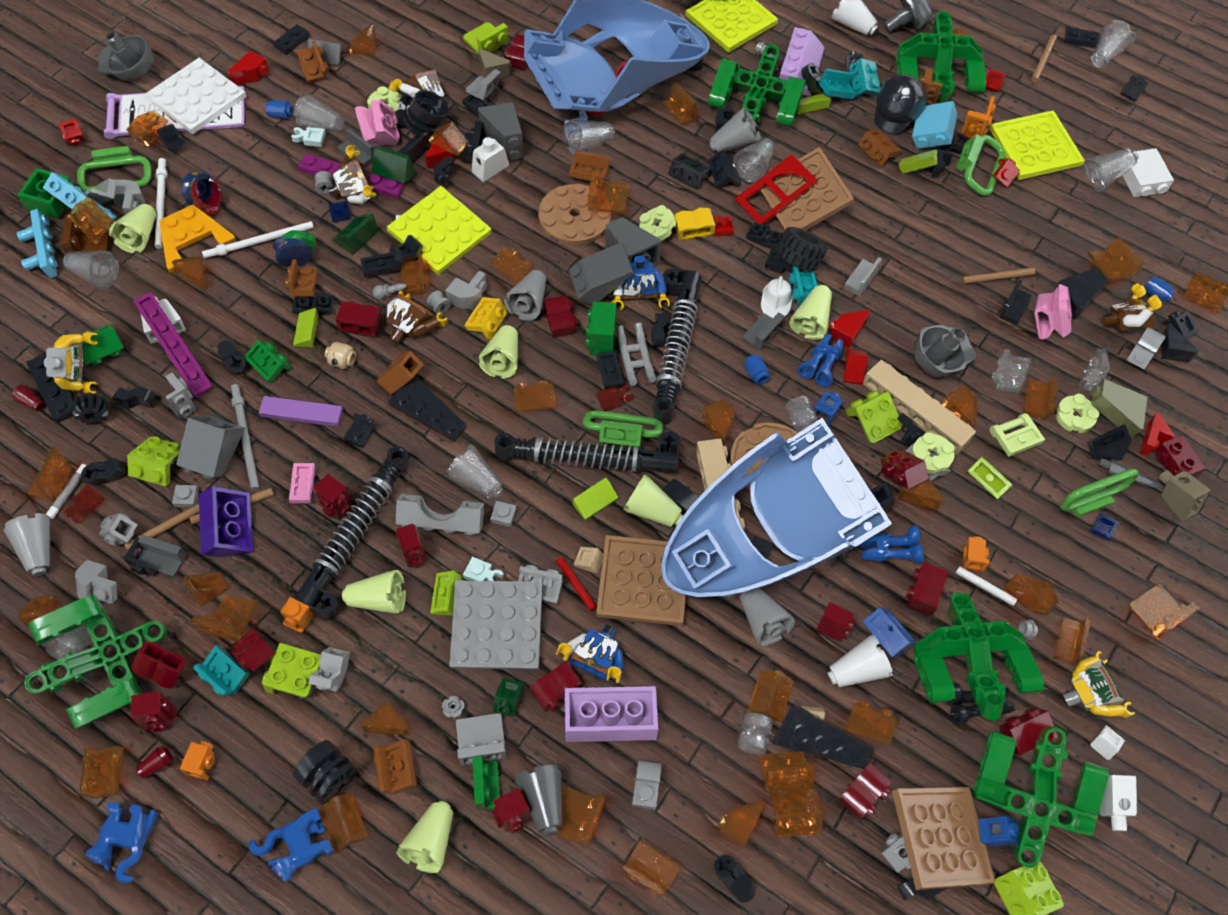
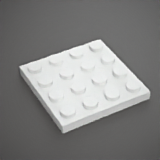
M198 58L145 93V96L156 107L191 134H194L246 98V93L201 58Z

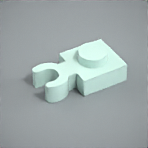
M307 127L306 131L301 128H294L295 135H292V140L296 143L303 141L304 145L322 147L326 134L325 129Z
M472 557L463 574V578L470 581H494L495 577L503 578L504 574L500 570L491 571L492 564Z

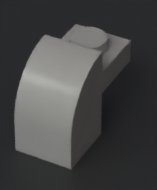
M130 180L116 181L113 201L116 206H122L125 215L139 205L146 204L144 196L135 182Z
M479 271L469 284L455 278L445 290L446 298L449 299L452 305L458 308L471 309L476 307L482 299V293L487 288L486 274Z
M1147 327L1128 356L1127 361L1144 370L1166 336Z
M86 560L76 570V591L79 599L96 595L98 600L111 604L117 600L116 582L108 580L107 566Z
M328 647L322 651L319 669L310 674L309 684H313L321 690L336 692L343 682L351 652L333 647Z
M638 760L632 806L656 810L661 763Z

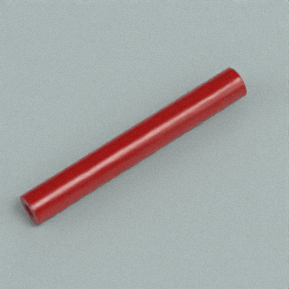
M562 556L558 557L555 562L590 612L594 611L597 605Z

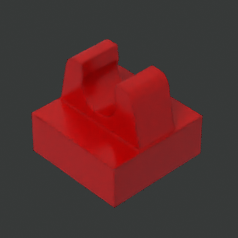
M989 68L986 76V87L1000 91L1006 73Z
M730 215L713 218L715 236H733V224Z

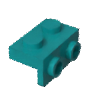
M860 58L849 66L850 73L854 75L851 81L853 89L857 93L855 97H859L864 93L877 96L880 91V82L878 80L876 63Z
M826 69L818 83L824 90V94L829 97L854 99L857 95L850 85L854 77L850 72Z
M793 266L792 273H789V283L793 285L792 296L799 307L813 288L817 286L814 271L799 272L798 267Z
M215 646L203 664H195L193 667L198 672V677L203 681L209 682L214 687L213 690L221 696L236 695L250 675V672L247 669L245 670L221 646Z

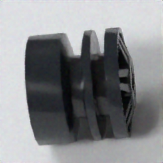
M420 90L415 93L411 105L404 115V124L409 131L419 137L427 131L430 134V139L434 138L449 113V107L446 101L438 94L428 90Z
M324 740L311 748L298 762L292 774L303 788L310 787V795L316 797L320 805H325L335 799L351 783L358 770L353 763H349V759L346 756L340 757V750L330 740Z

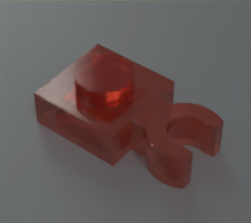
M629 385L623 386L619 391L612 387L596 393L599 404L605 412L622 407V401L630 402L633 400L634 395L633 393L625 394L630 391Z
M86 485L72 499L75 505L67 507L64 510V514L69 518L73 513H76L71 519L78 523L85 511L91 514L105 498Z

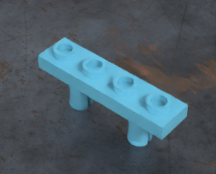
M55 172L51 173L43 186L46 191L103 232H108L117 218L108 208L98 204L83 193L78 186L72 185Z
M38 209L30 211L32 226L17 231V236L22 243L35 238L37 254L23 259L21 262L27 271L40 267L52 278L57 276L56 267H58V264L53 254L55 249L51 243L53 237L48 226L50 221L45 214L43 215Z

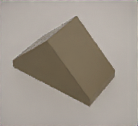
M482 49L479 51L480 64L485 78L494 69L501 72L500 78L511 75V63L509 60Z

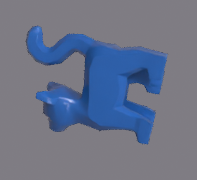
M108 802L109 817L100 828L98 841L86 851V856L94 863L103 865L105 870L110 871L113 848L122 847L130 849L132 855L121 861L115 873L117 881L127 884L133 881V876L127 875L125 871L138 862L142 854V848L145 846L147 837L154 827L158 813L155 810L145 811L143 814L142 806L131 805L129 809L132 814L129 822H123L124 809L120 808L119 803Z
M317 808L302 814L296 820L285 824L282 828H276L269 832L262 846H259L254 839L249 842V850L252 854L261 856L267 854L273 848L276 838H282L285 841L290 855L268 861L269 866H272V871H275L276 875L283 882L290 881L298 868L310 865L319 855L326 854L330 856L334 854L329 840L311 843L310 836L312 834L318 833L322 835L326 832L323 823L317 822L321 820Z

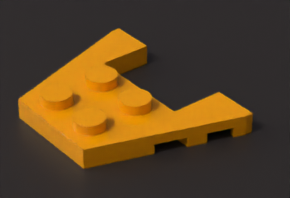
M190 205L159 220L169 273L185 266L177 251L205 237L213 235L219 245L236 242L233 234L195 205Z

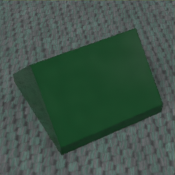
M375 146L372 173L402 183H406L416 176L417 173L408 155Z
M371 212L357 216L332 241L354 255L378 233L374 214Z

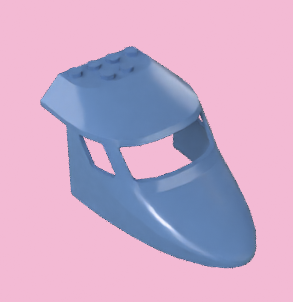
M574 0L554 34L526 29L524 59L554 109L604 112L618 109L650 87L694 66L707 54L710 44L707 37L687 20L644 0ZM586 24L602 29V31L584 42L567 37ZM610 37H616L634 56L629 59L617 78L607 61L594 50L595 46Z
M821 418L789 440L784 439L776 432L739 459L713 482L691 505L677 524L665 547L661 566L662 576L665 583L671 589L689 596L711 597L743 593L782 581L825 563L855 548L892 525V523L823 418ZM765 458L756 471L744 475L757 461ZM750 484L751 503L764 530L784 554L799 562L777 566L760 554L744 532L735 512L734 496L736 492Z

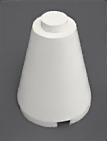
M862 0L840 1L839 4L841 5L838 9L835 8L831 16L833 20L866 36L875 33L878 28V21Z
M874 635L867 637L829 667L830 672L827 674L833 685L837 684L838 687H844L893 676L889 660L884 650L876 646L880 643Z

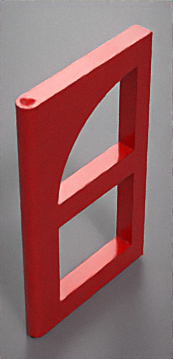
M790 154L734 199L756 223L765 224L818 183V181L794 155ZM781 176H797L807 182L787 196L773 180ZM766 186L781 202L761 216L747 200Z

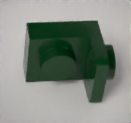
M502 678L494 696L493 711L514 717L524 683Z

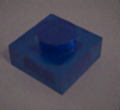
M347 201L329 204L333 223L351 220Z
M1099 512L1090 532L1110 541L1113 538L1119 521Z

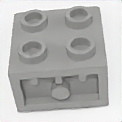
M500 713L456 720L459 748L457 752L461 766L473 764L472 757L482 756L483 762L507 759Z

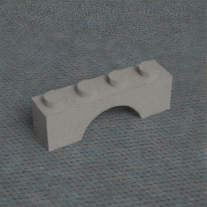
M401 494L397 499L396 524L402 525V527L413 523L416 527H422L424 530L442 529L447 533L460 531L467 535L479 534L483 527L484 503L463 501L455 512L439 514L428 508L422 496Z

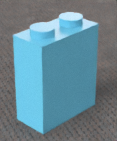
M953 101L924 106L919 117L916 119L912 134L917 149L952 143L958 115Z

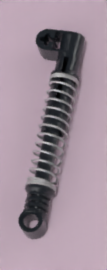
M668 269L663 273L667 294L679 297L675 300L674 313L671 315L670 331L667 333V344H665L666 350L663 351V362L660 364V375L656 382L657 396L653 402L654 418L660 420L662 424L671 422L674 417L675 400L682 386L681 382L683 381L684 369L686 367L685 363L687 362L688 350L690 348L689 344L691 343L693 326L695 325L698 311L697 298L702 276L692 270ZM663 363L667 365L665 368L662 367Z
M665 432L659 438L658 451L643 450L641 447L634 446V449L631 446L624 448L623 445L619 448L615 444L612 447H608L607 443L604 446H600L599 443L592 445L591 442L585 447L583 441L577 447L575 440L569 446L568 440H565L564 444L561 445L560 439H557L556 443L553 444L551 438L545 444L543 437H533L528 439V441L526 439L522 441L521 438H518L517 441L509 433L498 434L494 442L495 455L502 461H509L515 456L516 458L521 456L522 459H525L526 456L527 459L538 463L539 459L543 458V463L545 464L546 458H551V464L554 463V459H559L560 465L562 460H567L568 466L570 460L575 461V466L578 465V461H583V467L591 465V468H593L595 465L599 466V469L602 466H606L607 469L615 467V470L623 468V471L627 468L631 469V472L648 470L677 473L680 440L674 432ZM667 447H670V452H666Z
M394 446L388 450L387 458L381 465V468L368 479L371 487L368 485L364 486L368 493L360 492L363 500L355 499L359 506L351 505L352 510L355 512L346 513L351 519H342L343 524L338 525V532H333L334 538L329 539L330 544L328 546H324L326 550L324 553H320V559H315L312 571L293 598L308 605L313 615L320 619L331 620L338 613V604L335 596L325 591L331 580L338 577L339 572H341L340 566L346 564L345 559L350 558L349 552L355 550L354 545L359 544L358 538H363V532L368 530L367 525L372 524V518H376V512L381 510L380 505H384L385 499L389 498V495L393 492L394 483L401 472L407 469L408 453L403 447ZM395 458H401L402 460L399 461V462H396V461H394L393 459H395ZM380 498L384 501L382 504L378 503ZM378 505L379 510H374V507ZM371 512L375 513L374 517L369 516ZM367 518L370 519V523H365ZM365 525L366 530H363L361 527ZM320 597H322L321 600L323 606H326L325 609H323L322 604L320 602H318L316 607H314Z

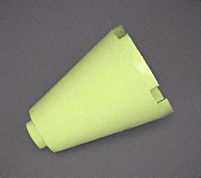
M139 205L111 225L109 228L110 237L112 235L115 239L114 243L124 251L134 253V251L142 252L147 245L156 218V211L150 205Z
M815 286L792 315L789 324L791 329L798 335L801 332L806 334L805 338L813 340L822 339L826 335L832 292L827 286Z
M502 326L480 353L479 366L486 374L492 377L496 375L502 376L501 378L503 379L515 374L518 367V332L514 327Z
M646 475L640 480L623 508L628 513L672 527L673 524L677 526L683 517L680 513L682 509Z
M391 570L348 584L342 591V599L350 607L398 614L400 611H403L405 606L406 590L401 589V583H404V578L399 570Z
M443 801L432 803L401 842L397 854L405 863L409 865L412 861L418 864L416 869L428 873H437L439 869L441 870L453 818V811L448 803Z

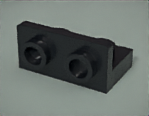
M475 121V126L471 128V132L465 133L461 161L472 162L473 151L482 145V121Z
M682 153L673 158L668 174L695 189H699L702 180L711 174L712 168Z

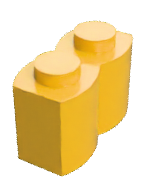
M701 207L694 211H680L674 215L676 218L675 228L679 240L706 237L715 233V223L710 208Z

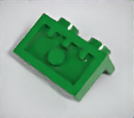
M258 339L244 358L266 381L272 383L284 368L290 370L292 366L288 363L289 359L285 355L276 351L277 347L274 344Z
M482 756L472 757L477 811L494 809L493 800L500 797L497 761L483 762Z

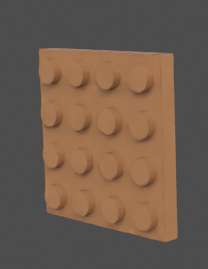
M820 147L798 159L817 179L818 183L779 212L776 217L784 230L787 227L807 230L855 203L853 196ZM781 176L773 180L787 196L807 182L797 176ZM766 186L760 190L771 209L781 202Z
M606 535L596 617L683 626L686 595L671 589L665 583L662 576L661 566L667 541Z
M970 787L906 788L892 791L916 890L981 886L996 883L986 846L980 840L979 820Z

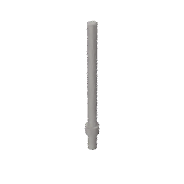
M233 384L231 386L232 406L236 411L238 425L245 427L241 441L250 487L252 491L259 490V483L244 413V398L241 397L239 385Z

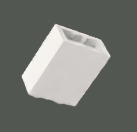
M1157 148L1124 153L1117 165L1133 197L1165 193L1174 181Z

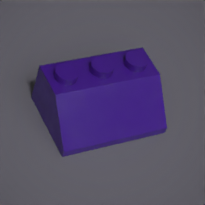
M212 486L199 494L201 555L226 557L252 553L250 493Z

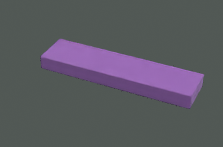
M264 396L259 415L260 417L339 427L343 408L337 405Z

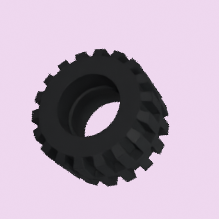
M787 227L776 247V251L791 265L803 270L816 271L828 251V247L819 237L807 230Z

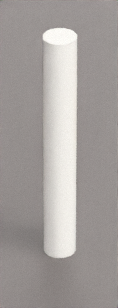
M961 566L957 569L956 574L1008 604L1015 605L1017 598Z

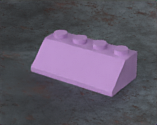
M794 28L779 79L788 81L789 77L792 76L805 80L801 74V69L804 66L814 63L819 67L825 47L812 31ZM806 81L802 94L811 96V93L807 90L808 82Z
M656 686L565 688L566 742L657 740Z

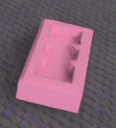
M293 463L289 495L290 503H311L315 475L314 463Z

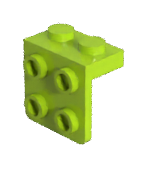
M486 22L465 34L463 40L479 55L481 49L491 53L509 42L508 26L502 23L494 27L491 23Z
M872 391L866 395L867 398L863 400L857 399L850 403V407L845 409L848 417L858 416L869 443H876L901 429L902 423L897 419L899 415L888 391Z
M149 437L127 455L128 476L167 486L170 483V465L178 459L181 445L176 442L162 440L158 437Z
M280 643L277 651L275 650V654L271 657L269 671L265 672L262 679L265 692L275 695L276 690L306 698L313 685L309 684L310 674L319 669L321 655Z
M1040 861L1033 868L1023 866L995 879L996 883L994 885L1010 915H1046L1064 906L1060 893L1056 890L1047 869Z

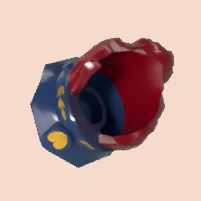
M189 172L182 180L181 192L188 205H195L197 208L203 209V212L208 216H216L220 212V202L222 201L220 184L204 172Z

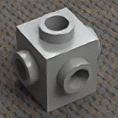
M119 513L107 516L100 525L102 529L99 535L104 537V541L110 545L124 544L131 540L138 524L131 521L124 514Z
M895 832L885 840L886 845L880 849V852L896 872L899 873L903 868L910 869L902 832L898 835ZM904 848V851L899 854V850Z

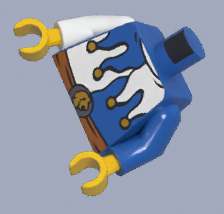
M636 256L634 263H630L633 274L614 289L613 295L615 299L611 303L620 302V310H622L624 304L620 300L621 296L622 299L656 298L660 294L659 306L662 308L661 301L667 300L669 307L670 300L665 294L667 289L663 275L658 269L653 268L651 262H646L644 256Z
M605 624L600 633L595 630H589L587 634L583 633L568 643H561L559 645L556 655L559 653L564 654L563 660L566 661L571 654V665L607 682L611 677L616 678V683L620 681L624 663L622 651L618 648L619 642L612 639L616 632L614 627Z

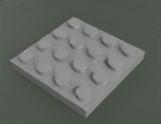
M455 580L449 667L454 669L539 670L543 583Z

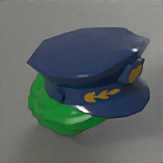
M290 230L281 238L275 240L273 248L276 251L275 258L278 265L291 267L292 260H297L298 266L305 265L312 257L310 249L316 247V238L312 233Z

